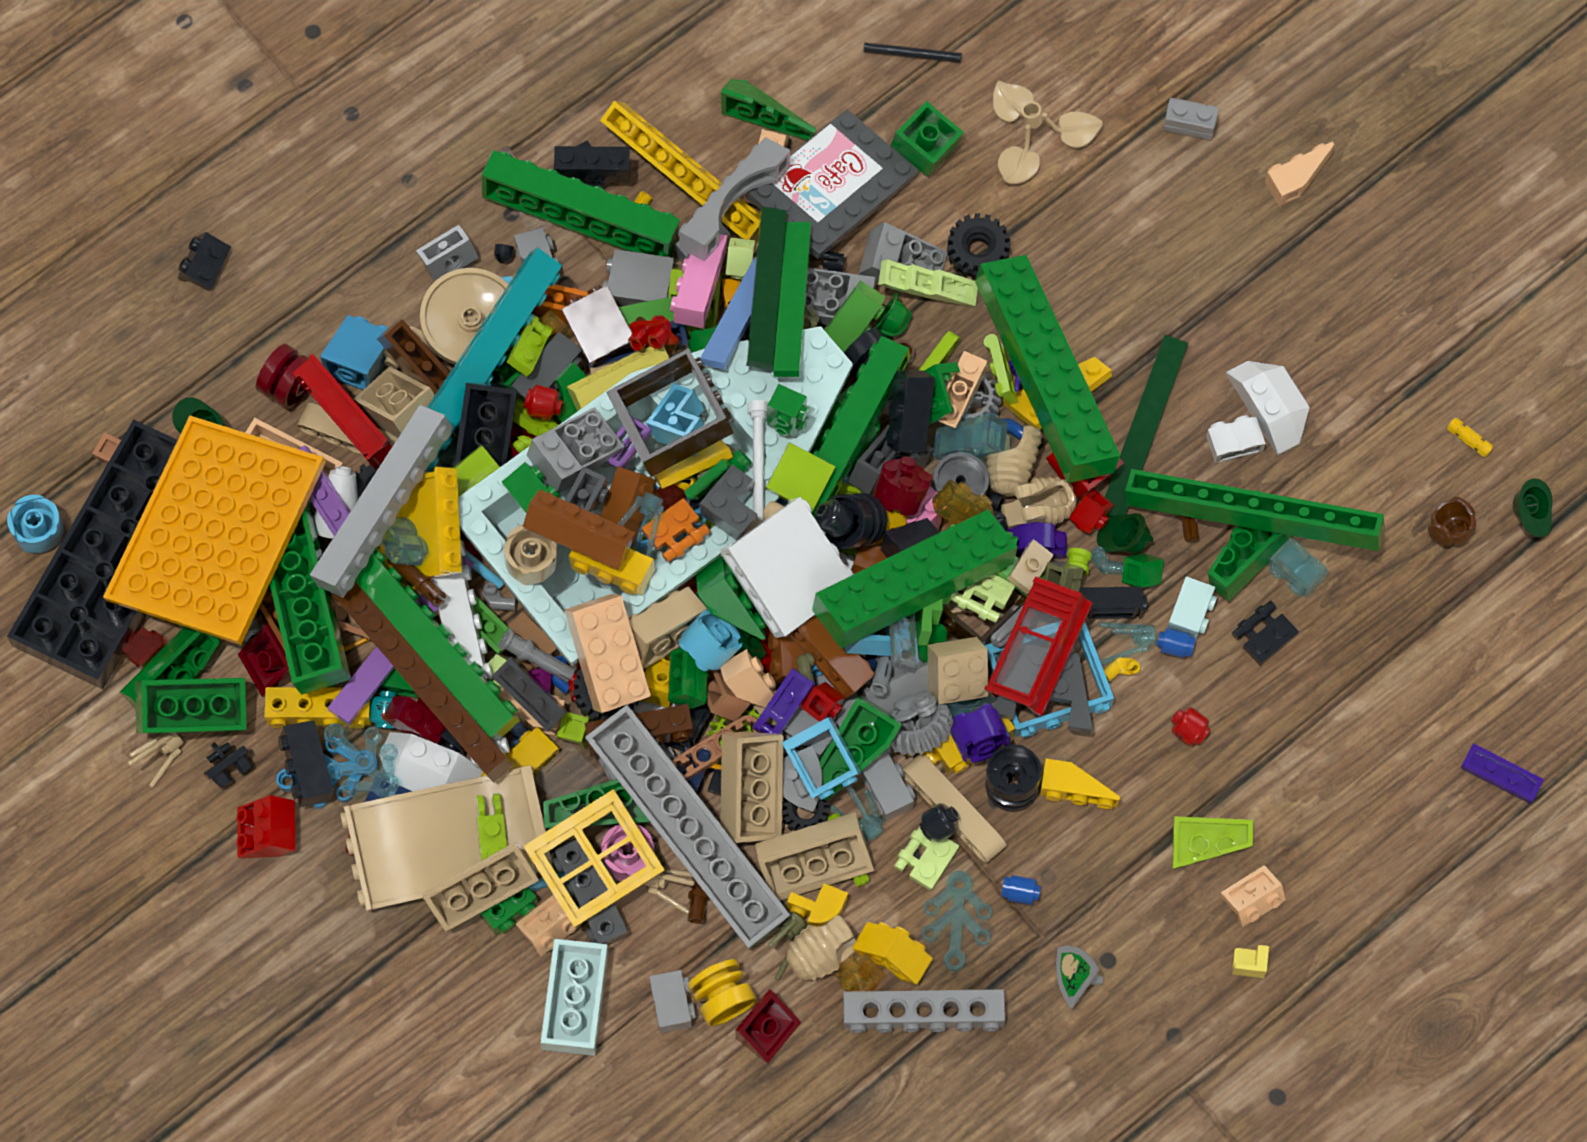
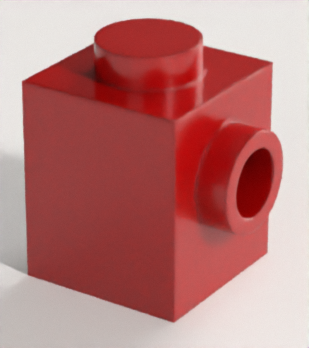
M1094 489L1084 495L1069 519L1075 523L1079 530L1090 534L1096 529L1101 530L1109 520L1107 515L1114 504Z
M824 682L813 688L801 708L819 722L828 717L835 719L843 710L841 704L846 697Z

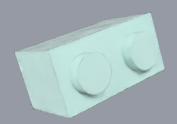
M1186 577L1168 628L1190 633V636L1196 637L1195 641L1199 633L1204 634L1209 619L1205 618L1207 610H1213L1217 599L1216 596H1213L1215 586Z

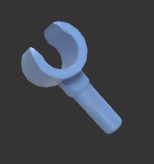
M518 722L510 730L515 737L509 743V748L513 749L519 743L520 737L528 731L521 722Z

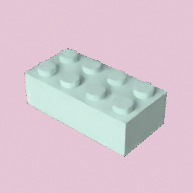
M554 939L541 1036L542 1050L595 1056L608 960L607 944Z

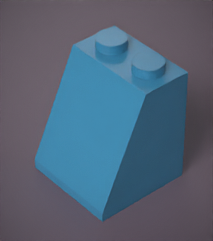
M347 315L320 357L322 365L336 381L363 391L381 375L386 365L384 363L386 359L384 356L385 348L379 343L377 338L389 327L384 325L376 326L370 324L363 317L356 316L354 318Z

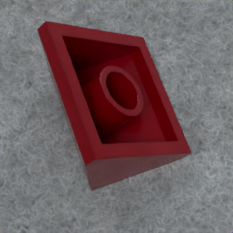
M267 624L238 653L240 660L261 696H265L266 687H283L292 682L285 651L272 628Z
M769 989L736 1028L735 1037L764 1062L769 1063L801 1022L778 996Z

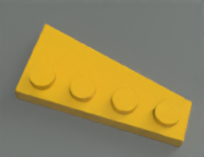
M1096 357L1078 364L1091 392L1112 377V370ZM1024 389L1016 392L1017 403L1008 405L1003 398V405L1027 425L1042 429Z

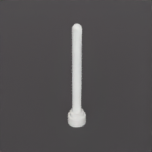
M763 400L748 402V414L751 415L753 420V511L758 514V523L762 522L764 518V420L767 415L768 402Z

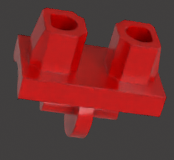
M662 315L654 316L652 320L632 322L629 325L632 335L628 340L634 351L642 350L647 346L661 349L664 345L675 344L678 341L677 336L671 331V323Z

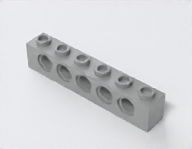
M1004 990L844 992V1029H849L851 1033H863L865 1029H876V1032L880 1033L892 1032V1029H903L904 1032H917L919 1028H930L932 1032H943L946 1028H956L957 1031L967 1032L977 1027H983L984 1031H997L999 1027H1004L1005 1023ZM951 1006L957 1010L958 1014L954 1017H948L944 1014L943 1010ZM974 1006H979L984 1010V1014L976 1017L971 1014L970 1009ZM894 1007H899L905 1014L902 1017L896 1018L890 1014V1010ZM920 1007H927L931 1014L928 1017H921L916 1011ZM866 1008H874L878 1014L874 1018H868L863 1014V1011Z

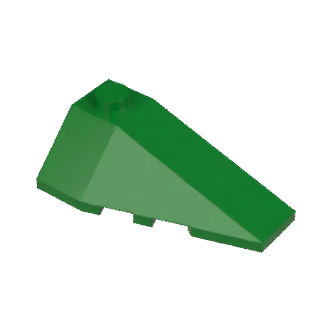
M731 78L721 91L722 115L788 134L804 141H808L816 135L815 127L746 80Z
M860 696L856 698L838 731L858 768L862 771L890 747L903 724L885 709ZM832 739L820 760L822 786L850 771L834 739ZM839 784L832 789L835 793L824 798V800L828 801L843 788V785Z

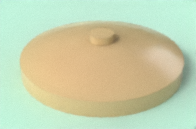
M479 268L457 269L438 278L427 290L420 308L421 331L426 343L433 352L445 361L455 365L508 286V283L498 275ZM509 346L504 354L506 355L512 347Z

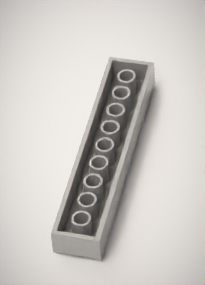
M628 705L585 737L748 948L790 916L785 907Z

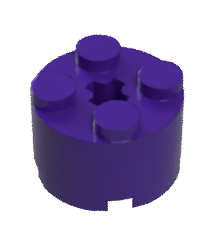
M984 704L976 711L969 714L963 712L953 718L954 724L950 729V734L964 762H967V759H970L972 763L987 760L1003 744L1007 746L1011 741L999 712L993 708L992 704Z

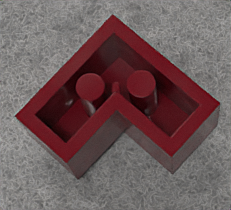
M409 696L393 697L382 718L383 721L402 733L413 734L435 744H438L446 728L420 697L417 702Z

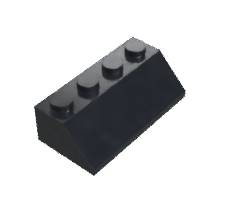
M466 382L453 468L481 445L499 467L507 463L517 389L514 386Z

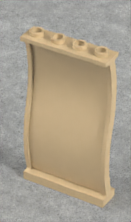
M531 765L508 770L494 783L486 775L344 806L345 812L340 813L343 828H349L351 837L346 839L349 854H354L356 864L352 865L354 879H360L362 890L357 891L360 906L365 905L366 910L423 898V892L480 862L476 817H478L476 795H483L485 799V816L494 815L492 796L495 793H499L501 814L504 816L507 846L515 842L520 844L530 859L535 872H539L523 847L545 833ZM548 851L544 855L553 868L550 851Z

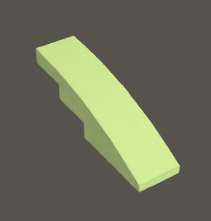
M888 259L881 261L878 283L880 286L943 302L970 307L976 306L978 288L973 280L942 270L932 271L917 265L907 266Z

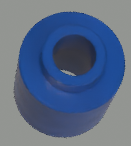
M1166 628L1165 632L1159 633L1156 646L1161 647L1160 653L1180 658L1185 656L1191 657L1196 637L1190 636V633Z
M1016 875L1011 877L1005 876L1001 897L1008 898L1007 901L1032 905L1033 900H1039L1041 885H1036L1037 879Z

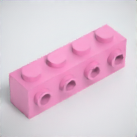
M719 234V246L705 262L691 254L689 259H684L682 267L684 276L683 278H678L676 286L678 295L677 297L673 296L670 311L674 312V323L704 328L727 252V235Z

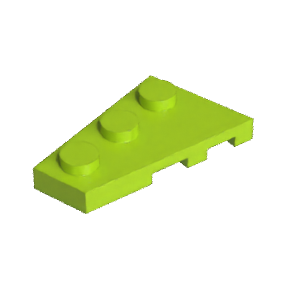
M1174 816L1172 870L1253 846V820Z

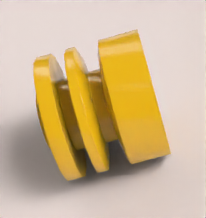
M736 959L725 960L704 969L687 984L690 992L695 993L693 995L695 1002L707 1001L700 1008V1012L708 1026L713 1027L728 1022L749 1010L757 1002L750 984L737 985L743 980L744 973L743 971H737L740 966Z

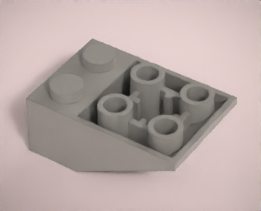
M884 222L870 230L858 274L875 277L876 283H879L881 261L887 259L907 266L917 265L932 271H943L947 251Z
M808 268L805 305L816 310V315L820 317L818 323L828 325L860 280L876 290V278Z
M594 407L532 439L527 457L546 476L544 480L547 484H551L560 493L573 486L582 467L595 471L624 449L625 446Z

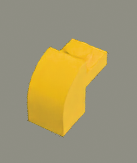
M823 883L816 902L791 892L787 900V909H790V913L793 912L801 918L809 917L807 926L821 927L838 914L841 916L848 900V893Z

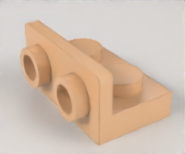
M1265 865L1221 892L1223 900L1237 914L1242 927L1255 922L1260 916L1271 909L1277 908L1286 900L1282 884Z
M553 894L517 922L516 926L534 946L537 953L542 956L553 949L554 939L563 940L580 927L581 924L574 928Z

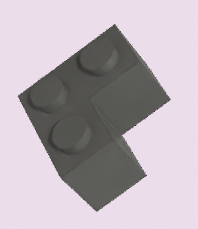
M732 464L700 502V514L736 541L758 525V514L743 504L753 491V479Z

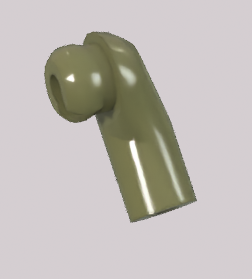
M811 653L800 654L796 660L797 669L814 682L810 667L815 663L814 656Z

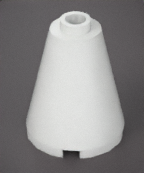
M337 466L336 470L330 471L328 478L351 511L358 501L356 474L351 472L349 467ZM316 509L313 518L317 535L333 539L334 535Z

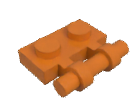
M684 498L641 528L643 534L657 551L665 545L669 548L662 554L667 562L675 557L680 558L685 554L684 551L693 544L698 545L703 541V537L710 533L705 524L698 529L693 527V525L699 522V517ZM685 532L688 536L677 543L674 539Z

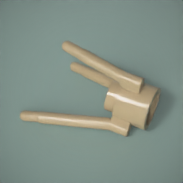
M176 732L161 733L153 740L129 754L130 757L135 756V758L130 760L128 765H134L156 749H159L164 755L170 753L149 784L153 788L174 758L181 753L179 747L183 744V741Z
M664 868L665 871L643 884L649 887V893L659 896L688 915L689 909L659 890V888L664 889L668 881L693 886L695 884L694 881L677 877H692L688 871Z

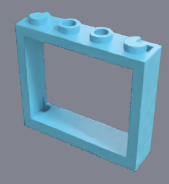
M1062 621L1032 631L1054 639ZM1084 622L1078 639L1100 694V698L1088 701L1090 713L1101 714L1108 711L1113 705L1114 696ZM1025 634L1017 653L1025 651L1027 645L1038 647L1050 642L1030 634ZM1006 643L1001 648L992 644L985 645L988 649V668L991 676L997 665L996 660L1000 658ZM1071 707L1023 723H1019L1015 712L1013 720H1010L1015 727L1014 737L1022 736V738H1027L1036 734L1037 730L1043 728L1052 730L1059 727L1062 722L1069 720Z

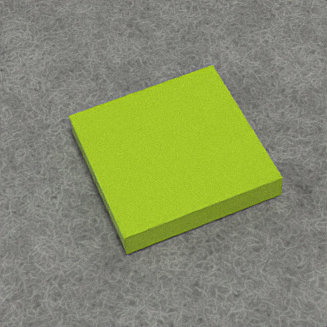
M789 442L765 489L787 501L801 497L810 505L813 511L835 466Z

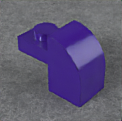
M1033 522L1008 529V532H1012L1014 536L1018 537L1016 543L1018 548L1015 555L1017 557H1021L1029 542L1033 539L1051 552L1053 558L1062 559L1067 557L1066 532L1054 529V524Z

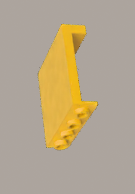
M434 467V472L425 473L422 480L416 484L408 502L402 506L396 515L395 522L389 526L379 545V550L383 552L387 559L391 558L395 561L389 555L393 551L399 550L424 575L431 578L462 572L456 468ZM386 559L384 562L391 568L392 565H390ZM404 577L401 579L403 584L410 583Z

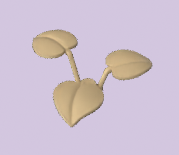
M998 81L995 86L993 105L996 115L1005 122H1014L1021 116L1026 128L1024 150L1013 146L1005 149L999 156V171L1004 181L1008 184L1026 182L1037 173L1040 167V158L1037 153L1028 151L1030 130L1039 127L1043 120L1056 132L1061 133V141L1071 148H1081L1088 145L1103 126V122L1093 115L1083 112H1069L1060 117V127H1057L1047 117V113H1042L1040 104L1034 101L1033 94L1027 88L1007 84L1002 81Z

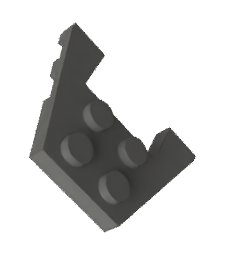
M1027 645L1005 686L1029 695L1049 649ZM1070 653L1049 701L1071 704L1067 730L1091 734L1092 723L1079 654ZM998 696L993 708L999 712L1001 718L1013 720L1016 702Z

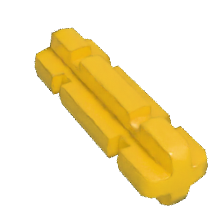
M1454 418L1449 423L1447 429L1454 435L1457 433L1459 435L1458 438L1472 449H1478L1477 452L1481 456L1486 457L1490 454L1493 445L1487 440L1483 441V437L1467 425L1463 426V422L1458 418Z

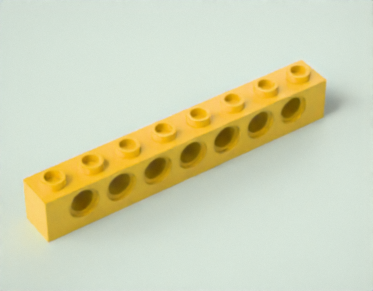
M613 101L600 119L603 124L701 205L708 201L713 191H717L722 186V182L626 103ZM739 197L730 205L721 221L742 239L756 240L755 243H757L760 214Z

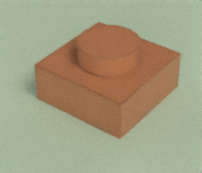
M104 432L92 453L93 457L108 464L121 440Z

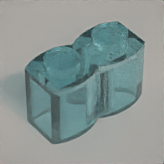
M396 517L395 522L389 526L381 542V545L385 547L387 557L395 564L421 566L429 552L425 540L417 535L413 522L404 517Z
M1289 538L1269 559L1268 564L1270 572L1276 578H1283L1288 581L1289 588L1293 593L1298 596L1303 595L1306 598L1327 578L1329 572L1319 560L1310 555L1292 538Z

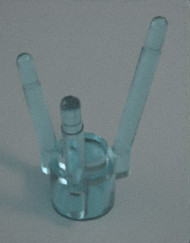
M645 492L643 497L637 496L633 506L617 525L623 526L640 507L639 513L645 515V518L634 544V547L637 548L644 535L641 528L649 523L650 518H654L646 556L650 557L660 516L664 509L662 506L664 500Z
M1099 622L1098 624L1099 627L1113 628V634H1132L1133 643L1138 644L1135 648L1100 660L1101 665L1113 662L1119 657L1124 658L1138 652L1149 651V645H1155L1156 643L1154 625Z
M848 785L846 788L864 817L859 821L864 837L867 841H871L885 831L883 828L884 823L878 814L869 790L866 789L864 793L872 814L867 813L851 785ZM833 804L829 806L835 814L845 815Z

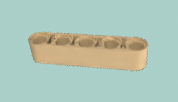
M307 403L297 423V428L300 431L362 455L321 406ZM379 429L393 447L398 437Z
M919 754L902 769L904 778L931 807L938 803H943L948 807L953 806L957 810L960 820H958L959 829L956 834L984 863H988L1006 847L1005 841L924 754Z

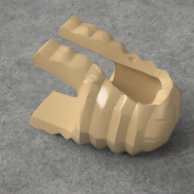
M1025 426L1019 445L1013 449H1010V435L1001 432L997 433V448L994 451L995 430L986 427L983 429V449L985 451L984 457L987 459L986 466L989 474V486L994 492L1001 495L1016 496L1014 487L1029 484V480L1032 478L1031 472L1034 470L1033 464L1036 462V455L1039 452L1038 446L1041 444L1042 431L1033 426Z
M1050 476L1046 478H1033L1029 484L1014 487L1017 500L1008 504H1001V510L1006 517L1008 529L1033 522L1051 523L1055 526L1057 523H1062L1064 519H1068L1071 513L1074 512L1077 498L1074 494L1073 486L1071 483H1067L1066 480Z
M838 914L826 925L821 927L808 925L799 935L795 936L794 942L790 943L789 950L787 951V962L796 976L802 980H816L818 977L824 978L826 974H832L834 970H839L841 963L856 954L852 949L856 939L853 938L852 931L846 921Z

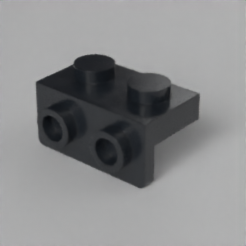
M204 232L199 236H194L188 246L190 252L187 258H183L178 267L180 273L177 279L181 281L188 279L209 291L217 279L231 246Z

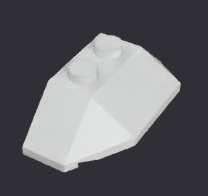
M1246 361L1226 372V376L1252 417L1257 418L1261 431L1276 455L1279 456L1298 446L1310 407L1284 366Z
M390 732L379 754L389 781L411 791L481 777L483 772L481 768L477 769L472 764V761L460 753L408 733Z

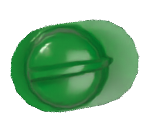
M898 292L892 295L879 320L872 327H878L884 335L890 337L903 333L912 316L910 310L897 299Z

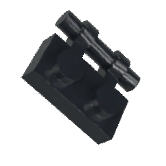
M1272 601L1254 610L1255 613L1247 620L1243 619L1237 624L1238 627L1231 632L1236 640H1239L1244 635L1248 638L1249 641L1244 644L1243 649L1259 666H1262L1299 634V631L1283 614H1280L1275 619L1270 615L1276 609ZM1262 621L1266 627L1259 633H1256L1253 627Z

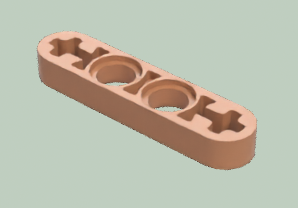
M751 715L740 717L673 759L672 763L676 768L679 764L685 767L690 764L689 757H692L693 763L697 768L694 769L693 764L686 768V774L683 775L681 773L684 779L689 781L722 760V747L718 743L722 733H734L732 731L734 729L736 732H741L743 724L746 723L748 726L754 725L757 719ZM702 749L708 750L711 753V758L706 762H701L696 757L697 752Z

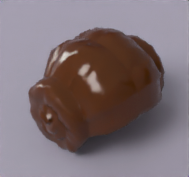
M1453 497L1440 504L1431 516V524L1428 527L1430 537L1442 546L1465 544L1476 529L1474 517L1476 512L1471 504L1460 497Z

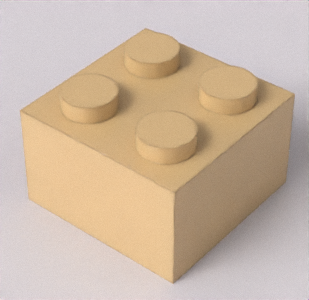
M977 637L928 645V691L933 693L939 705L988 697V692L984 689L988 685V649Z

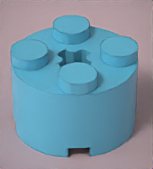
M27 495L20 498L12 510L9 511L7 517L9 530L17 545L24 552L44 553L61 543L64 524L56 505L51 500L40 495Z
M704 610L686 628L678 642L680 647L695 659L697 667L702 671H707L708 669L719 670L742 647V643H738L741 636L735 626L712 615L709 610Z

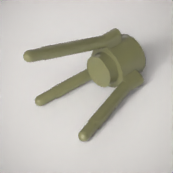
M791 912L789 917L748 949L752 950L778 930L780 932L769 942V947H773L783 936L788 940L795 939V936L799 935L807 925L801 917ZM787 955L775 976L777 981L780 980L788 965Z

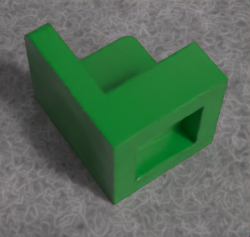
M1148 554L1124 557L1122 582L1133 586H1142V588L1161 584L1164 559Z

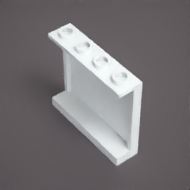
M801 497L790 499L788 504L733 544L726 545L719 550L775 638L788 635L815 615L812 611L815 593L853 575L851 569L841 561L840 553L836 546L829 542L825 536L826 533L822 531L811 514L810 505Z

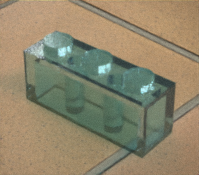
M984 413L980 417L966 418L965 421L959 422L956 429L950 426L936 428L933 457L941 460L948 454L964 452L980 458L1005 450L1008 422L998 418V415L994 413Z

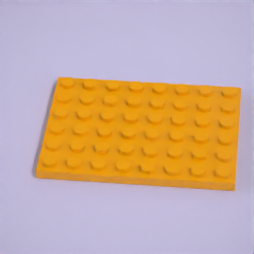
M189 416L103 598L108 602L241 645L324 468L326 460L322 456Z

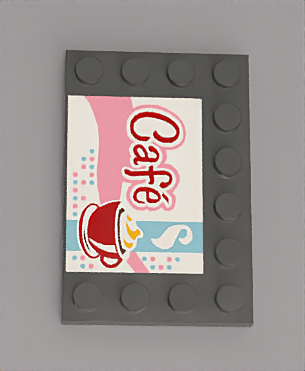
M846 109L790 155V167L775 183L752 189L746 193L745 197L760 210L762 206L787 210L786 222H811L810 253L819 259L916 178L919 170Z

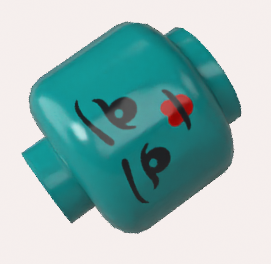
M380 691V696H375L371 699L370 721L375 723V728L396 729L382 720L392 698L396 697V692Z

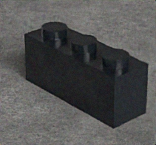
M555 146L554 170L562 176L574 177L582 182H630V147Z
M923 370L896 371L895 379L892 383L893 399L889 407L890 423L889 429L886 432L887 445L898 452H926L935 377Z
M512 656L491 676L547 732L567 713V710Z
M315 721L284 726L280 736H278V744L280 750L285 751L287 760L284 761L287 775H291L293 784H291L293 799L298 800L299 807L329 802L334 791Z

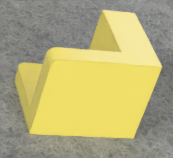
M1258 945L1256 950L1236 948L1234 950L1232 975L1264 978L1267 972L1269 946Z

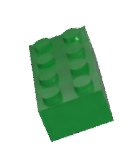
M245 678L135 681L136 733L246 730Z

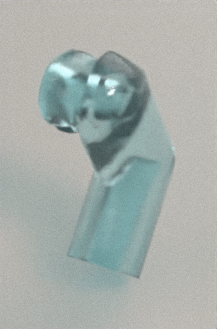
M1097 546L1092 549L1091 562L1101 573L1123 574L1124 562L1110 561L1103 547Z

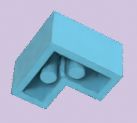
M674 383L646 424L651 428L652 435L656 441L668 445L704 426L701 418H699L704 408L694 390Z

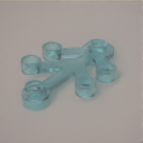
M334 723L325 729L324 737L331 746H339L356 763L339 765L332 762L328 764L327 769L330 779L338 780L343 775L366 774L372 779L357 782L354 779L345 780L342 783V790L347 796L353 797L358 792L374 791L378 797L385 798L396 793L399 782L396 776L392 774L393 760L397 757L398 750L392 743H386L381 747L380 753L383 756L380 773L375 768L377 744L381 741L382 735L376 727H369L364 732L366 739L365 757L347 740V732L340 724ZM372 733H377L374 738L369 739ZM336 735H341L338 739L334 740ZM393 749L391 754L385 755L387 750ZM333 769H338V771L335 774H331V771ZM390 783L387 788L382 789L384 784ZM354 785L352 790L347 791L348 786Z
M963 871L951 873L946 881L947 888L933 900H927L923 907L926 916L935 917L939 912V907L953 897V907L933 924L925 926L921 934L925 942L932 943L937 939L938 933L951 923L950 950L944 956V965L952 972L961 970L965 964V955L961 951L962 923L974 935V941L978 946H987L991 938L990 933L982 929L963 908L965 898L976 909V916L979 920L987 921L992 915V908L990 905L983 903L973 892L972 879ZM957 881H961L964 883V887L958 889L954 884ZM932 904L936 907V910L929 912L926 907ZM985 908L989 911V914L982 916L979 910ZM932 930L935 935L932 938H928L925 936V932ZM980 934H985L987 940L981 942L977 937ZM951 958H957L959 960V964L955 966L951 965L949 960Z

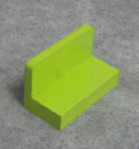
M482 445L454 467L457 469L458 497L500 468Z

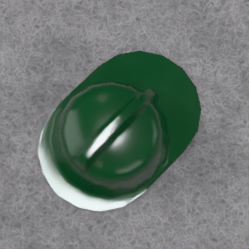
M186 397L180 400L175 405L172 413V422L180 434L189 416L226 427L221 414L195 397Z
M1532 478L1527 480L1522 485L1521 490L1514 496L1513 510L1528 533L1535 537L1546 536L1550 532L1552 525V493L1544 481Z
M1140 513L1112 516L1097 533L1098 546L1107 552L1123 551L1136 554L1154 540L1150 535V530L1146 525L1144 516Z

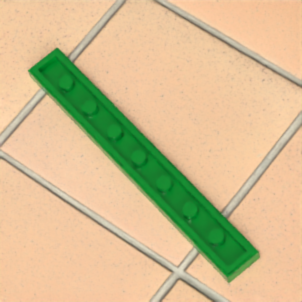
M786 222L773 369L774 377H800L811 222Z

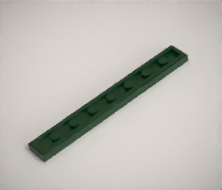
M762 206L760 212L746 366L772 370L787 210Z
M1164 335L1120 454V458L1124 463L1113 473L1105 498L1114 504L1107 515L1108 518L1126 514L1129 506L1125 489L1131 469L1141 471L1143 469L1188 342Z

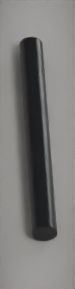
M864 42L863 52L958 63H961L962 53L867 42Z

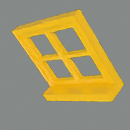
M614 789L523 846L574 928L665 871ZM612 811L627 837L597 855L582 830ZM574 835L589 861L559 879L544 854ZM631 841L646 866L616 885L601 859ZM593 865L608 891L578 909L563 883Z

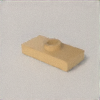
M1033 539L1015 564L1007 580L1025 594H1028L1033 585L1034 577L1041 576L1053 554Z

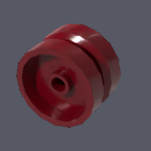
M288 344L278 346L262 366L256 380V390L266 397L271 398L274 396L275 402L285 409L294 407L303 398L307 390L293 375V372L306 362L309 357L305 355L299 357L298 350Z

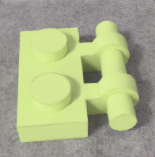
M992 574L964 588L965 592L963 595L958 592L952 594L950 600L957 603V607L963 610L967 608L979 614V618L983 620L989 619L996 623L1000 613L992 610V607L995 605L1004 609L1015 585ZM975 595L985 600L986 603L982 605L972 600L971 597Z
M919 826L910 835L911 840L904 850L901 849L897 855L898 860L894 868L903 872L907 865L912 867L913 870L909 878L932 891L958 851L959 845L948 838L942 842L929 841ZM920 845L926 850L918 860L913 855Z

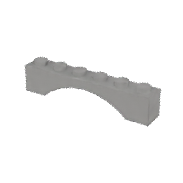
M766 137L759 145L756 144L752 148L750 155L745 160L739 162L732 175H728L724 179L722 186L710 194L708 201L703 207L697 208L693 218L681 226L678 233L680 249L705 262L719 246V226L730 205L752 189L775 183L790 167V150Z

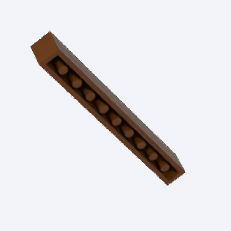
M356 581L344 598L331 593L493 783L513 766Z

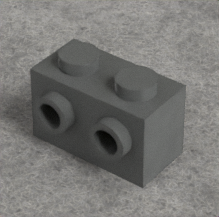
M582 467L565 501L598 515L596 509L600 503H605L610 491L607 487V477Z

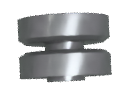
M956 452L948 454L939 461L931 481V487L936 490L940 497L941 511L950 516L962 517L970 515L980 508L988 489L989 474L987 467L979 458L970 453Z

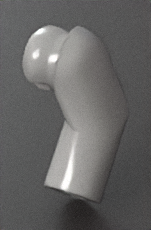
M494 583L484 585L482 595L492 609L516 611V598L503 597Z

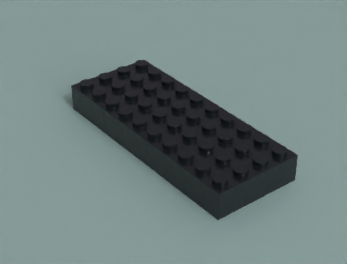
M133 419L8 633L7 638L12 647L103 690L146 615L145 613L108 602L103 596L178 441L177 439Z

